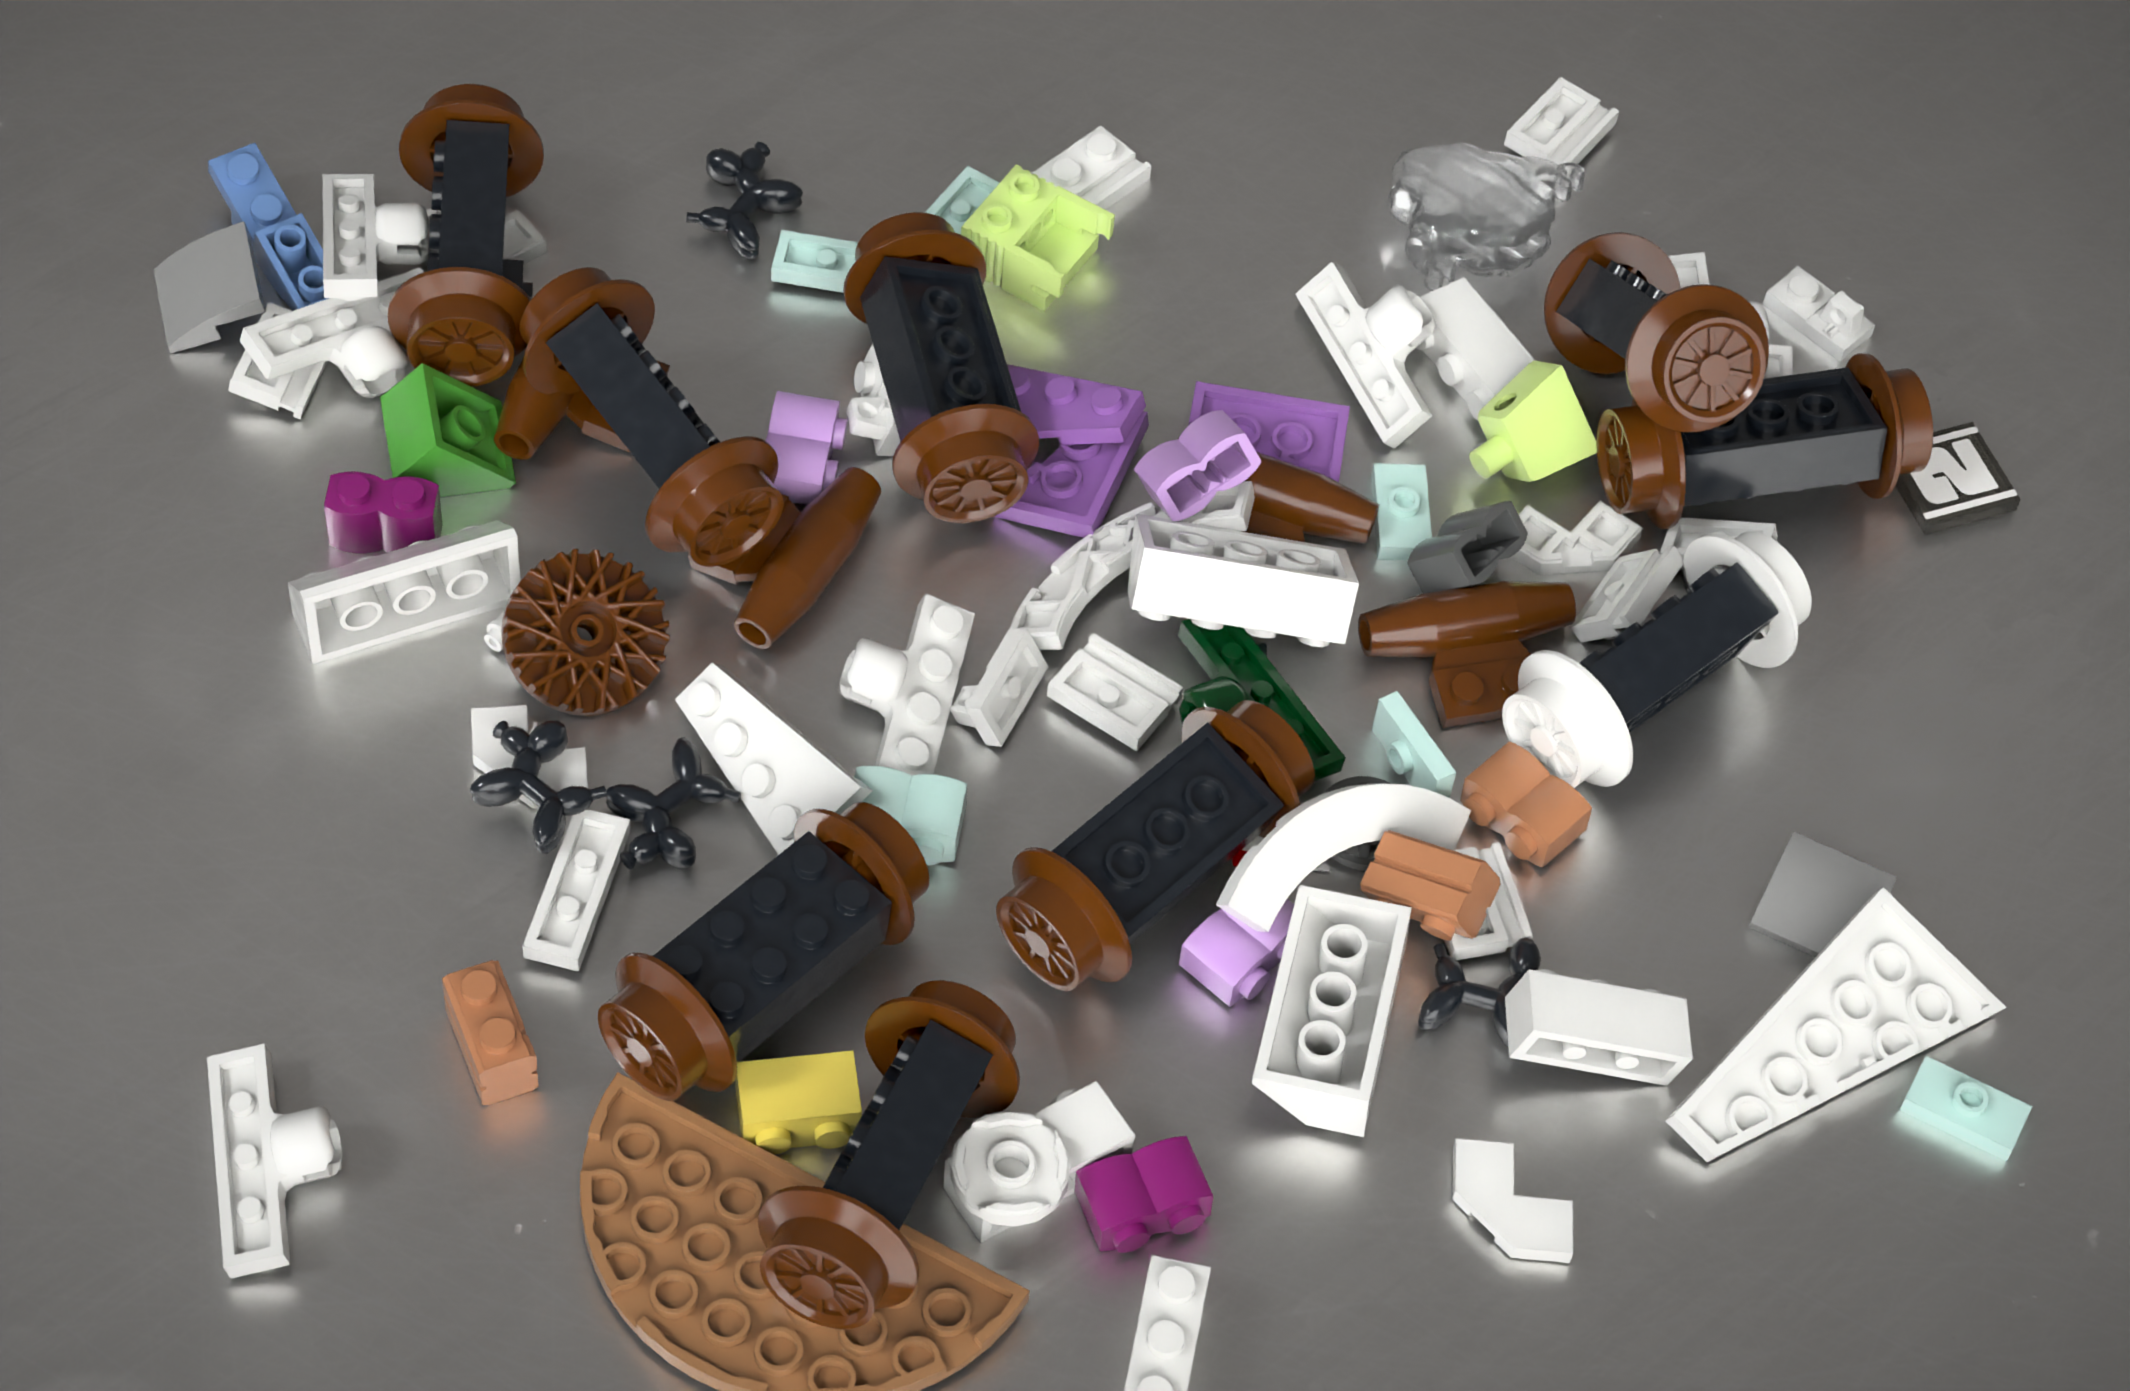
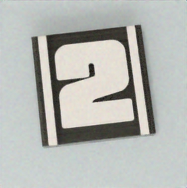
M1973 422L1933 432L1931 457L1925 469L1920 472L1900 474L1895 485L1924 535L2016 511L2021 500Z

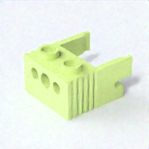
M1016 164L962 225L961 235L972 240L982 251L986 263L985 281L993 282L994 286H1001L1002 290L1045 312L1056 297L1060 298L1063 295L1066 285L1098 249V234L1105 235L1108 240L1112 237L1115 214L1060 186L1055 187L1054 183L1046 182V179L1038 178V175L1031 174L1028 170H1022V167Z

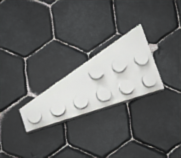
M1883 887L1870 897L1666 1119V1122L1706 1162H1709L1997 1014L2007 1007Z

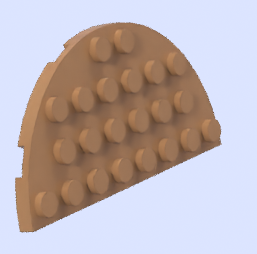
M619 1072L616 1073L603 1094L592 1118L582 1170L580 1171V1206L585 1241L594 1270L608 1298L623 1320L646 1345L674 1367L719 1391H920L959 1371L991 1347L1012 1325L1029 1301L1030 1290L903 1223L899 1231L912 1247L919 1266L918 1283L910 1297L898 1305L876 1309L871 1319L866 1324L857 1328L834 1329L815 1324L786 1308L773 1296L765 1285L760 1272V1261L767 1248L759 1232L758 1217L764 1202L774 1192L792 1186H815L822 1188L825 1184L823 1180L674 1101H666L653 1096L634 1080Z

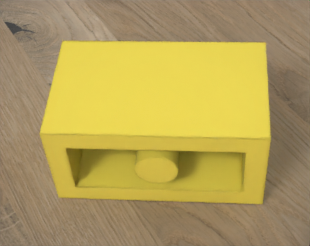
M854 1051L737 1062L736 1099L741 1137L774 1155L784 1153L790 1148L819 1146L825 1149H834L846 1145L862 1116Z

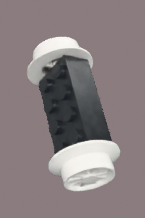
M1744 532L1734 539L1721 534H1706L1698 537L1689 544L1683 557L1682 573L1687 594L1681 599L1677 595L1670 597L1651 613L1652 619L1643 626L1635 622L1612 641L1614 646L1602 654L1598 649L1580 663L1562 653L1550 650L1537 651L1523 661L1518 674L1519 691L1505 701L1502 710L1503 725L1509 742L1526 749L1543 764L1550 775L1564 780L1573 788L1583 781L1602 787L1614 786L1628 776L1632 768L1633 746L1630 733L1735 657L1748 664L1762 668L1777 667L1791 658L1798 643V625L1808 618L1812 606L1810 588L1802 569L1781 544L1759 532Z

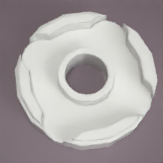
M1005 1110L982 1116L972 1123V1128L967 1130L963 1136L962 1134L954 1144L950 1177L956 1196L970 1213L991 1224L1016 1227L1038 1222L1057 1208L1068 1189L1071 1159L1065 1140L1056 1130L1054 1134L1050 1128L1044 1126L1042 1119L1030 1113ZM1011 1157L1022 1161L1027 1171L1019 1177L1009 1178L999 1174L994 1165L1003 1158Z

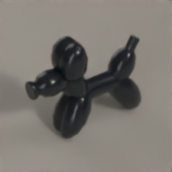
M757 142L754 148L745 150L740 157L733 151L723 148L715 149L708 153L706 157L707 174L715 182L725 186L736 184L741 196L730 209L715 206L704 209L700 213L687 212L686 222L699 223L709 231H727V237L733 249L740 256L750 260H754L759 255L760 241L757 229L749 219L751 214L757 208L773 213L791 212L801 206V197L803 195L801 188L792 182L781 179L761 181L757 173L763 168L766 161L765 157L770 155L769 147L762 142Z
M501 721L495 726L493 737L501 739L500 744L509 754L515 756L512 767L492 770L479 776L470 787L472 800L476 804L492 807L505 805L517 800L522 795L527 797L539 807L533 821L532 830L535 845L540 853L548 854L558 846L563 837L566 816L580 814L590 807L593 800L606 797L605 786L594 789L584 786H569L556 792L537 777L541 763L552 761L567 746V730L560 721H546L538 725L530 735L523 728L517 726L509 727L508 722Z
M685 737L679 738L672 750V769L676 782L655 796L649 790L634 784H618L606 790L607 807L619 817L643 823L646 832L634 838L629 844V851L620 853L623 864L630 870L635 867L636 863L645 864L651 862L659 854L668 864L678 869H688L695 863L696 846L690 836L679 828L672 827L669 813L691 798L704 803H719L725 799L739 803L741 799V792L728 789L725 783L716 776L702 774L700 755L694 743Z
M1521 938L1515 943L1509 956L1511 976L1506 978L1498 988L1466 981L1462 966L1453 957L1448 956L1443 943L1436 944L1433 949L1438 959L1435 964V977L1439 987L1431 992L1422 1004L1418 1019L1419 1027L1425 1031L1440 1027L1452 1018L1462 1003L1492 1010L1497 1034L1504 1045L1508 1047L1505 997L1529 969L1538 970L1541 956L1534 941L1529 938Z

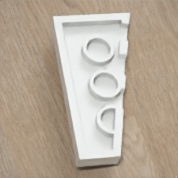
M712 662L675 699L734 789L741 792L742 801L778 855L794 843L795 824L805 812L812 809H826L841 814L852 804L862 802L873 791L861 780L852 777L841 767L842 764L829 753L820 750L803 736L805 733L792 722L783 719L772 710L768 702L725 666Z

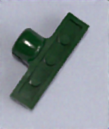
M1191 619L1181 621L1177 636L1211 678L1207 682L1184 691V699L1179 707L1182 724L1188 714L1197 708L1212 707L1227 712L1241 701H1255L1275 711L1298 734L1311 757L1315 775L1314 782L1341 772L1346 758L1244 628L1224 625L1222 629L1212 630L1193 624Z

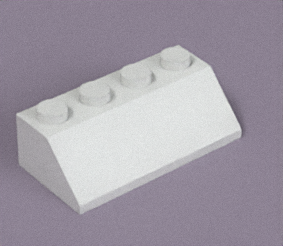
M1136 514L1128 596L1131 609L1138 610L1141 616L1157 621H1167L1170 619V616L1191 619L1193 624L1212 630L1222 629L1224 625L1242 627L1248 634L1260 638H1275L1277 633L1297 636L1300 642L1315 647H1327L1329 642L1346 643L1359 586L1346 549Z
M496 520L483 525L468 526L459 532L429 541H417L408 547L378 556H366L354 563L324 572H312L300 579L288 582L292 614L312 664L505 607L513 590L521 581L518 537L514 527Z
M1299 885L1252 1084L1305 1125L1364 1137L1406 948L1412 907Z

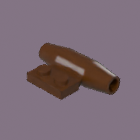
M522 359L508 386L494 436V442L501 452L518 460L531 458L563 417L567 415L582 430V434L631 453L583 390L572 394L564 392L544 394L537 391L525 377ZM656 360L668 376L670 365Z
M1256 451L1262 462L1256 471L1245 480L1252 481L1255 498L1247 531L1241 532L1305 542L1304 534L1360 544L1367 543L1380 504L1322 473Z
M850 467L815 497L802 512L789 500V496L782 494L784 506L780 519L759 545L730 563L714 567L701 566L695 563L688 554L691 569L735 585L739 582L753 581L734 621V629L751 646L759 649H768L813 607L853 552L881 495V487L877 480L868 472L860 468Z
M1500 581L1422 593L1362 613L1358 619V634L1362 650L1367 657H1434L1428 681L1442 728L1502 719L1505 701L1519 691L1518 674L1521 664L1531 655L1521 642L1572 625L1576 618V603L1573 591L1566 582Z

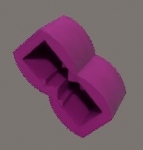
M355 471L330 475L324 502L330 546L340 551L355 554L374 553L381 550L388 553L408 547L417 541H429L441 536L443 524L439 485L423 478L408 476L383 480L369 473Z
M1187 1136L1160 1140L1132 1154L1108 1157L1076 1171L1074 1192L1100 1252L1116 1249L1120 1253H1127L1144 1246L1149 1241L1150 1236L1155 1233L1172 1231L1177 1235L1186 1234L1199 1228L1205 1222V1219L1211 1215L1213 1194Z

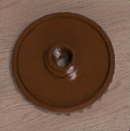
M573 549L567 555L564 552H560L548 561H545V559L540 561L534 569L532 568L528 571L513 590L503 614L501 628L502 645L507 663L515 678L535 699L552 709L567 714L580 716L601 715L613 712L631 703L643 693L661 670L660 666L666 659V655H664L665 646L670 641V635L666 633L669 627V620L664 621L661 612L665 606L664 601L656 600L655 598L658 593L657 588L653 587L650 590L643 582L645 573L641 570L634 573L631 562H626L622 565L612 560L615 554L611 552L603 557L600 555V551L596 549L592 550L589 554H578L579 549ZM577 627L585 629L591 635L592 640L586 641L581 639L577 633Z

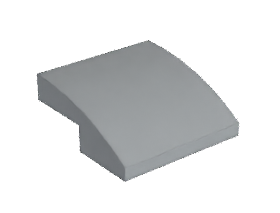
M244 221L222 228L189 243L153 269L167 347L170 353L220 340L219 325L266 312L251 236Z
M1793 832L1754 913L1749 928L1816 957L1874 893L1883 887L1890 893L1897 877L1797 832Z

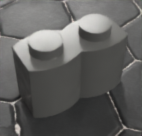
M1504 501L1457 513L1443 523L1437 537L1426 539L1413 549L1407 564L1422 593L1480 584L1493 574L1499 560L1512 557L1522 548L1527 539L1528 532L1512 501Z

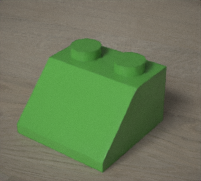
M423 363L380 397L393 478L408 476L432 481L439 485L440 498L509 489L516 484L512 458L501 452L494 442L502 411V402Z

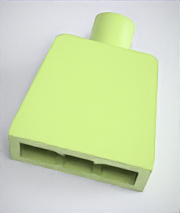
M1534 360L1494 396L1478 414V421L1487 441L1471 451L1469 458L1474 469L1483 478L1487 479L1501 470L1508 478L1532 482L1596 454L1597 441L1563 366Z

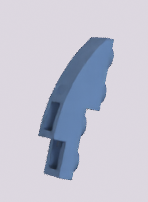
M256 143L209 160L208 172L231 211V223L234 225L245 222L251 236L256 263L290 309L294 311L329 299L324 298L323 249L303 214L296 215Z

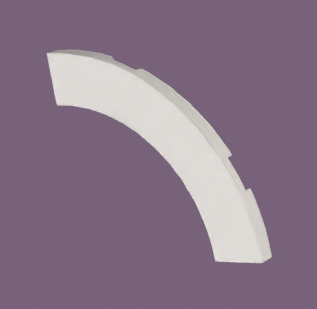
M1244 481L1231 489L1217 491L1213 499L1201 511L1179 521L1235 531H1247L1255 498L1252 481ZM1150 502L1120 515L1096 529L1093 535L1089 534L1050 566L1052 573L1043 581L1038 589L1032 588L1017 610L1010 628L1028 629L1039 650L1063 649L1067 635L1084 607L1110 581L1130 568L1136 514L1171 519L1159 506L1154 508L1153 503Z
M1363 784L1326 792L1302 803L1281 817L1276 822V827L1267 834L1258 846L1253 845L1248 850L1228 879L1216 905L1255 931L1269 932L1278 912L1293 890L1310 872L1333 855L1366 842L1380 841L1384 832L1388 830L1446 849L1455 850L1471 810L1455 800L1434 791L1402 784Z

